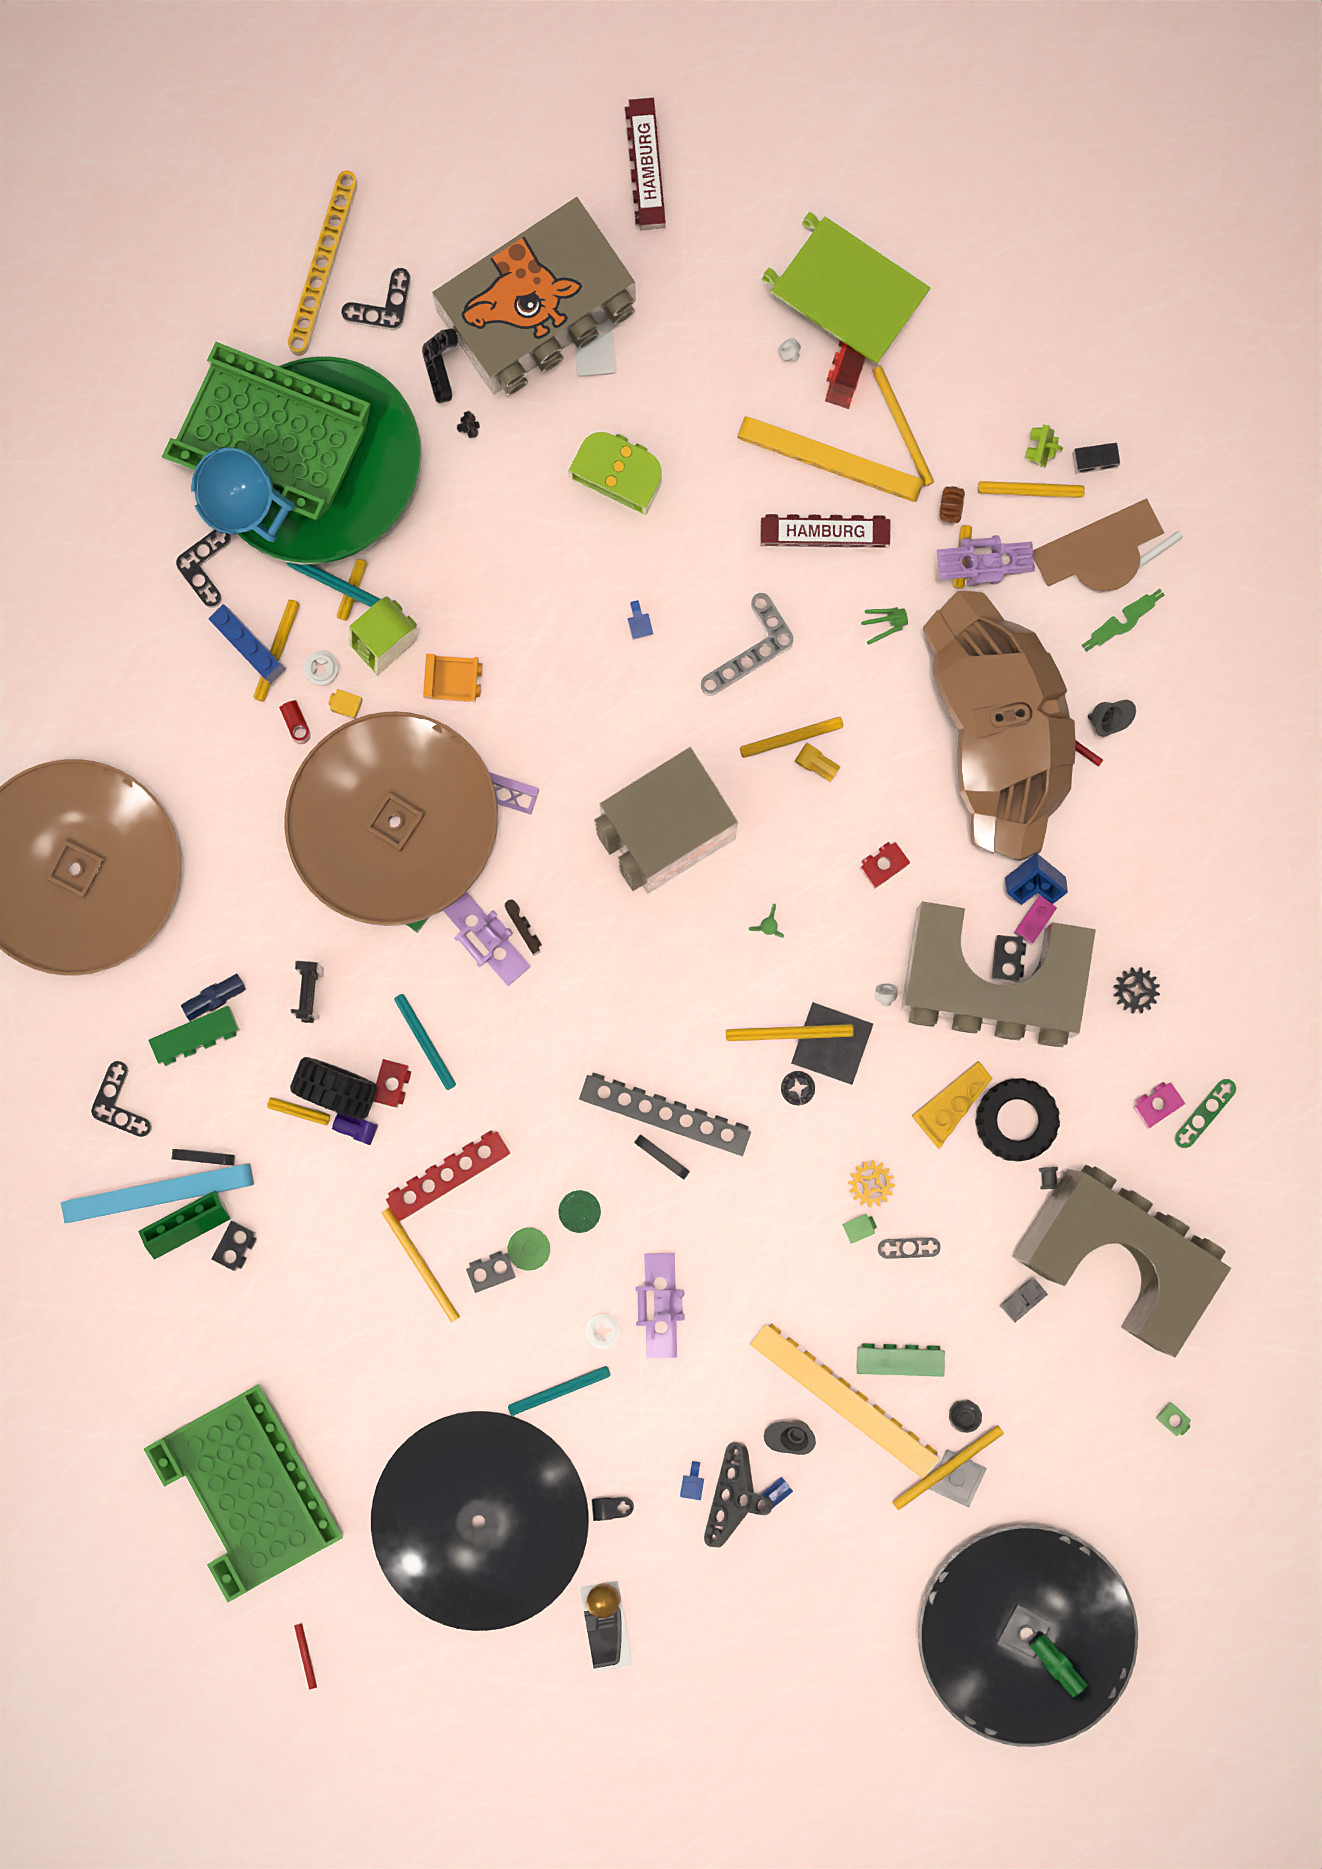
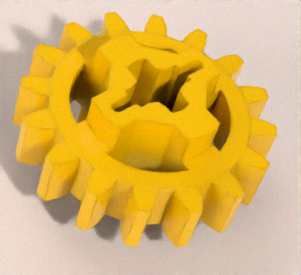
M872 1160L870 1166H868L864 1161L863 1168L856 1166L857 1173H850V1176L854 1179L853 1181H848V1184L853 1185L849 1193L855 1192L856 1195L853 1200L860 1198L861 1206L868 1202V1207L871 1208L875 1202L879 1207L880 1200L888 1202L886 1195H893L889 1189L895 1187V1184L890 1183L894 1175L888 1176L887 1173L890 1169L883 1170V1163L875 1166V1161ZM866 1170H874L872 1175H861V1173ZM881 1174L886 1180V1187L880 1182L879 1177ZM872 1178H874L875 1184L881 1189H867L868 1184H866V1182L862 1179L870 1181ZM857 1182L863 1186L864 1191L862 1195L858 1191ZM874 1192H879L882 1194L878 1198L869 1199L871 1194Z

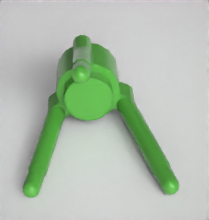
M905 608L866 609L864 611L866 614H889L886 617L861 622V625L889 621L890 626H894L868 640L867 644L870 645L896 631L903 630V626L908 625V618Z
M776 903L772 904L769 917L763 919L760 926L749 927V931H762L765 935L774 934L784 938V934L777 930L778 923L774 919Z

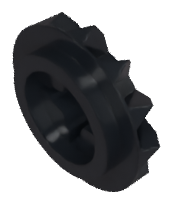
M793 1071L784 1077L781 1083V1094L792 1105H804L813 1098L815 1083L807 1073ZM795 1079H797L800 1085H807V1087L801 1090V1098H799V1094L796 1091H789V1089L795 1086Z

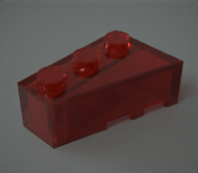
M840 340L838 346L842 347L840 353H835L832 362L833 365H836L834 371L829 370L826 382L830 384L825 402L849 409L866 357Z

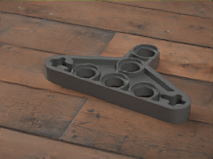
M732 1442L725 1451L704 1533V1542L707 1546L720 1548L726 1543L748 1513L766 1516L773 1509V1503L769 1497L754 1493L748 1450L742 1443ZM738 1450L739 1455L734 1454V1451ZM731 1461L738 1462L739 1466L731 1464ZM730 1468H733L735 1476L730 1480L728 1478V1471ZM728 1489L730 1496L728 1500L724 1501L722 1493ZM745 1494L748 1500L747 1504L742 1506L740 1498ZM763 1499L765 1501L766 1506L765 1509L760 1512L758 1509V1503L760 1500ZM722 1510L724 1512V1519L722 1522H718L717 1514ZM721 1526L723 1527V1530L714 1527ZM713 1535L718 1537L717 1541L712 1539Z

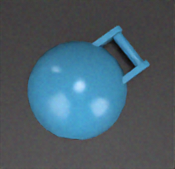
M227 447L211 451L199 462L193 474L191 492H195L197 505L194 506L200 517L210 527L219 532L236 534L253 529L266 540L275 542L277 531L288 512L292 511L295 507L293 502L273 488V481L266 466L255 455L243 449ZM273 500L281 506V509L268 529L261 524V521L268 514Z

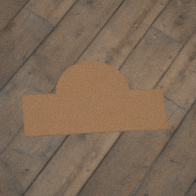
M1146 498L1034 549L1033 556L1047 586H1051L1076 574L1079 580L1091 589L1112 591L1125 586L1136 575L1140 565V553L1137 546L1164 534V531Z

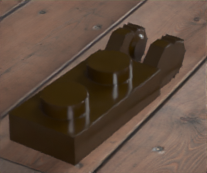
M513 899L507 900L504 903V907L532 955L536 956L541 953L539 949L542 946L536 934L531 936L528 928L531 926L525 916H519L520 907Z

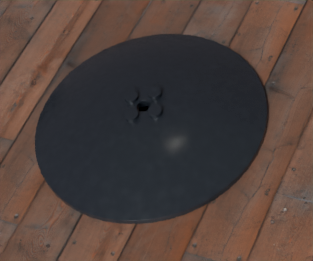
M471 1411L446 1416L431 1422L410 1436L395 1451L383 1469L375 1488L371 1507V1536L375 1555L383 1574L395 1592L409 1606L430 1620L444 1626L468 1631H491L514 1626L534 1617L551 1605L563 1593L578 1570L584 1555L589 1529V1512L585 1490L575 1466L564 1450L550 1436L529 1422L507 1414L489 1411ZM475 1516H482L485 1519L484 1527L476 1528L472 1522Z
M1039 1525L1008 1526L987 1532L969 1541L958 1549L939 1569L927 1590L920 1612L918 1624L919 1654L923 1670L934 1694L944 1708L966 1728L986 1739L1016 1747L1048 1746L1072 1739L1089 1730L1102 1720L1119 1701L1129 1683L1136 1662L1138 1650L1137 1616L1130 1593L1123 1579L1114 1566L1093 1546L1070 1533L1051 1527ZM1024 1628L1032 1630L1033 1636L1030 1640H1023L1020 1633ZM1041 1635L1047 1636L1056 1649L1065 1655L1073 1665V1669L1087 1684L1084 1690L1075 1697L1070 1695L1061 1682L1052 1676L1044 1666V1662L1030 1647Z

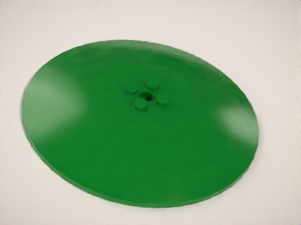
M310 357L291 361L279 367L370 403L366 431L330 508L317 521L294 511H289L276 533L277 538L275 542L266 540L253 529L237 534L251 547L274 559L295 564L329 563L347 558L366 549L386 534L398 521L409 504L417 485L421 466V440L415 417L408 403L396 387L380 373L361 363L338 357ZM273 485V488L282 494L284 489ZM272 500L268 514L261 521V524L268 529L281 509V506Z

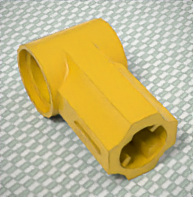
M809 743L804 745L794 760L801 767L808 771L812 770L829 782L833 780L841 767L822 755L820 750Z

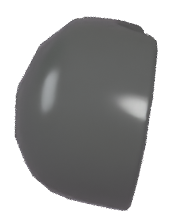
M970 1400L956 1401L949 1410V1421L956 1431L970 1433L977 1430L980 1426L982 1412L979 1406Z

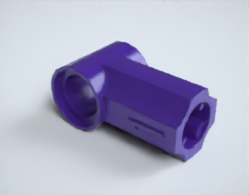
M337 1113L332 1126V1130L351 1136L354 1140L370 1146L378 1128V1125L366 1120H358Z

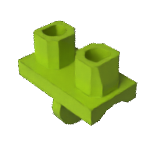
M1043 424L1042 428L1033 427L1031 430L1030 439L1039 443L1037 448L1028 447L1025 457L1035 462L1039 467L1046 468L1048 458L1054 459L1055 453L1062 452L1063 447L1058 445L1059 437L1053 436L1054 430L1050 428V425Z

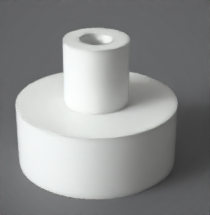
M791 338L780 345L778 353L784 360L792 359L796 361L800 357L798 352L801 346L796 339Z
M892 984L878 985L875 989L876 999L882 1002L883 1006H890L891 1002L897 999V987Z

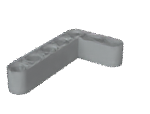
M755 594L752 598L751 607L769 637L705 675L701 680V690L705 695H716L792 647L793 634L767 594ZM764 599L767 602V606L759 609L756 607L755 601ZM769 617H775L779 623L775 627H770L766 620ZM786 635L789 637L790 642L787 645H781L778 642V637ZM767 646L772 652L769 656H762L759 652L760 648ZM743 658H751L753 665L749 668L743 667L741 664ZM725 669H732L735 675L733 678L727 679L722 673ZM707 680H713L717 686L713 690H708L704 684Z

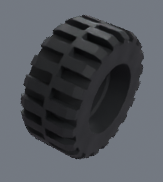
M303 1057L300 1060L290 1085L291 1092L296 1096L325 1109L360 1120L368 1116L378 1091L377 1084L348 1070L310 1057Z
M1019 1078L1000 1082L988 1090L977 1107L975 1123L978 1136L981 1138L986 1149H989L995 1156L1003 1158V1160L1021 1162L1036 1158L1050 1148L1058 1135L1060 1112L1056 1106V1101L1045 1087L1040 1086L1033 1080L1029 1081ZM1016 1099L1030 1103L1038 1116V1125L1035 1132L1029 1138L1020 1141L1011 1140L1004 1136L997 1123L1001 1107L1008 1101Z

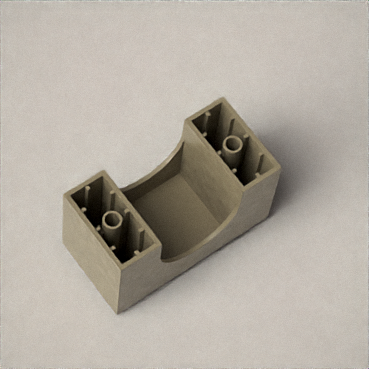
M924 901L920 903L916 910L901 1011L910 1012L909 1023L934 1027L937 1024L938 1017L953 1019L952 1030L973 1034L981 1031L982 1024L996 1026L995 1037L1017 1041L1024 1038L1025 1031L1039 1033L1038 1044L1061 1048L1068 1044V1038H1073L1080 1034L1096 929L1052 922L1045 928L1040 961L1034 973L1027 980L1017 984L997 985L977 976L964 959L961 949V933L965 908Z
M1086 1164L1081 1172L1067 1169L1012 1258L1046 1280L1065 1287L1080 1262L1091 1251L1107 1244L1122 1245L1132 1254L1138 1264L1141 1275V1289L1134 1307L1121 1328L1156 1351L1176 1358L1232 1269L1221 1261L1226 1251L1205 1237L1201 1239L1194 1235L1191 1240H1188L1184 1236L1190 1227L1170 1214L1164 1215L1158 1211L1155 1217L1151 1216L1148 1212L1153 1203L1132 1190L1129 1192L1124 1188H1121L1117 1194L1111 1190L1117 1180L1095 1166L1092 1168Z

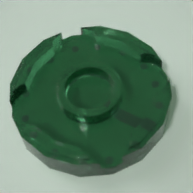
M583 1190L572 1191L565 1195L559 1204V1220L571 1232H588L595 1228L600 1220V1203L590 1192Z

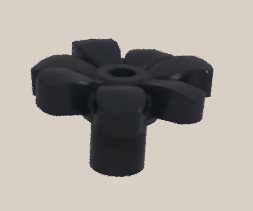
M470 411L464 412V416L460 418L461 423L457 424L458 432L468 433L470 439L478 436L477 429L480 428L479 421H475L476 417Z

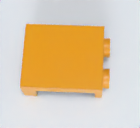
M426 653L424 699L476 703V697H480L481 684H477L478 676H482L483 663H479L478 657H446Z

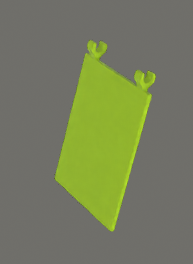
M808 212L802 225L814 230L781 277L768 267L761 280L766 284L774 286L770 293L875 364H878L931 287L826 216L819 221L813 213Z

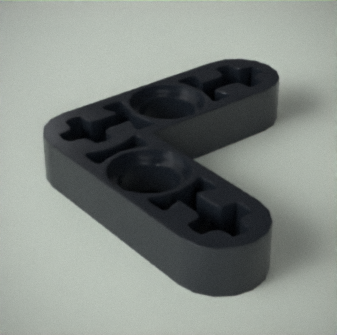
M397 268L392 272L385 308L348 302L341 309L343 319L352 324L387 330L399 329L403 324L411 279L409 272L404 268ZM400 273H403L404 277L407 278L402 280L401 288H405V291L393 289V286L398 287V280L395 277H398ZM394 294H401L403 301L401 304L396 305L391 302V297ZM350 308H354L356 313H361L360 309H364L362 313L363 320H359L360 315L356 314L349 318L345 312L349 311ZM369 311H376L378 313L376 321L370 322L366 319ZM382 312L385 313L384 316L386 318H392V315H396L399 322L391 325L389 320L383 319L384 324H381Z
M453 328L439 331L424 343L422 347L424 362L434 397L438 403L449 402L452 399V389L443 357L457 346L458 337Z
M215 529L179 555L176 560L178 570L202 602L209 608L219 606L222 596L200 566L226 548L231 541L230 534L219 532ZM218 533L221 535L226 534L224 537L225 542L221 543L218 541L214 544L217 548L213 550L211 544L207 541L211 539L213 543L217 540L216 535ZM202 545L209 547V554L205 557L199 556L197 553L198 548ZM192 552L194 553L195 557L198 560H200L197 563L195 559L192 560L189 563L191 567L188 569L186 567L181 568V566L183 565V559H186L188 561L191 558H193L192 555H190V553ZM202 575L205 578L202 586L197 587L193 584L195 576ZM207 588L212 595L216 593V601L214 603L212 601L207 602V594L204 591L200 594L199 591Z
M114 1061L109 1065L91 1109L92 1116L101 1122L138 1137H146L152 1130L151 1122L144 1117L115 1106L129 1070L125 1063ZM122 1065L121 1069L124 1073L123 1075L119 1074L116 1079L120 1081V1084L108 1081L109 1076L112 1079L115 1076L113 1068ZM107 1085H113L116 1088L114 1096L107 1097L104 1094V1088ZM104 1105L105 1110L111 1113L112 1108L116 1109L112 1114L111 1122L108 1121L110 1117L102 1114L99 1117L96 1108H101ZM119 1113L127 1115L128 1120L125 1125L121 1126L116 1123V1116ZM132 1116L136 1118L133 1121L135 1123L141 1124L144 1121L147 1130L142 1131L141 1134L138 1133L139 1129L137 1127L131 1126V1130H129L128 1127L132 1122Z

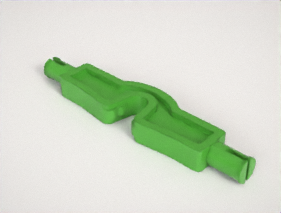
M1160 588L1150 596L1145 594L1137 601L1123 608L1122 613L1127 619L1125 624H1122L1115 616H1112L1091 634V639L1081 646L1088 652L1095 645L1102 646L1115 635H1122L1131 631L1139 618L1153 609L1155 602L1165 596Z

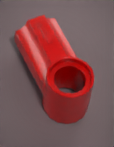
M297 700L284 703L279 709L292 739L297 744H306L311 738V732ZM300 728L305 729L306 734L304 737H295L296 730Z

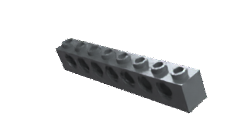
M594 1072L592 1076H586L579 1096L580 1101L743 1157L751 1135V1131H748L749 1126L736 1122L735 1126L728 1124V1119L718 1115L715 1116V1119L708 1117V1112L698 1108H695L694 1111L686 1109V1104L675 1101L674 1104L665 1102L666 1097L654 1094L653 1097L645 1095L646 1090L633 1087V1090L625 1088V1083L614 1079L612 1083L604 1081L605 1076ZM606 1086L610 1089L611 1093L608 1098L599 1097L598 1090L600 1087ZM623 1093L629 1094L631 1097V1102L626 1106L621 1105L618 1101L619 1096ZM644 1100L649 1101L652 1105L651 1110L647 1113H643L639 1109V1104ZM662 1108H669L672 1111L670 1119L663 1120L660 1117L659 1112ZM683 1115H689L692 1117L693 1123L689 1127H684L680 1123V1118ZM710 1122L713 1125V1131L710 1134L702 1133L700 1129L702 1123ZM723 1130H732L734 1137L731 1141H724L722 1139L721 1132Z

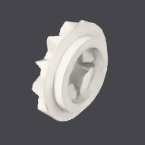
M314 652L305 660V676L313 684L325 686L333 682L338 674V663L334 656L328 652ZM315 662L320 665L329 662L325 667L327 675L322 672L316 673L318 668Z
M608 1314L593 1316L586 1325L585 1333L587 1340L591 1345L600 1349L613 1346L620 1336V1326L617 1320ZM600 1322H602L605 1328L612 1329V1331L606 1333V1341H603L601 1334H593V1332L600 1329Z

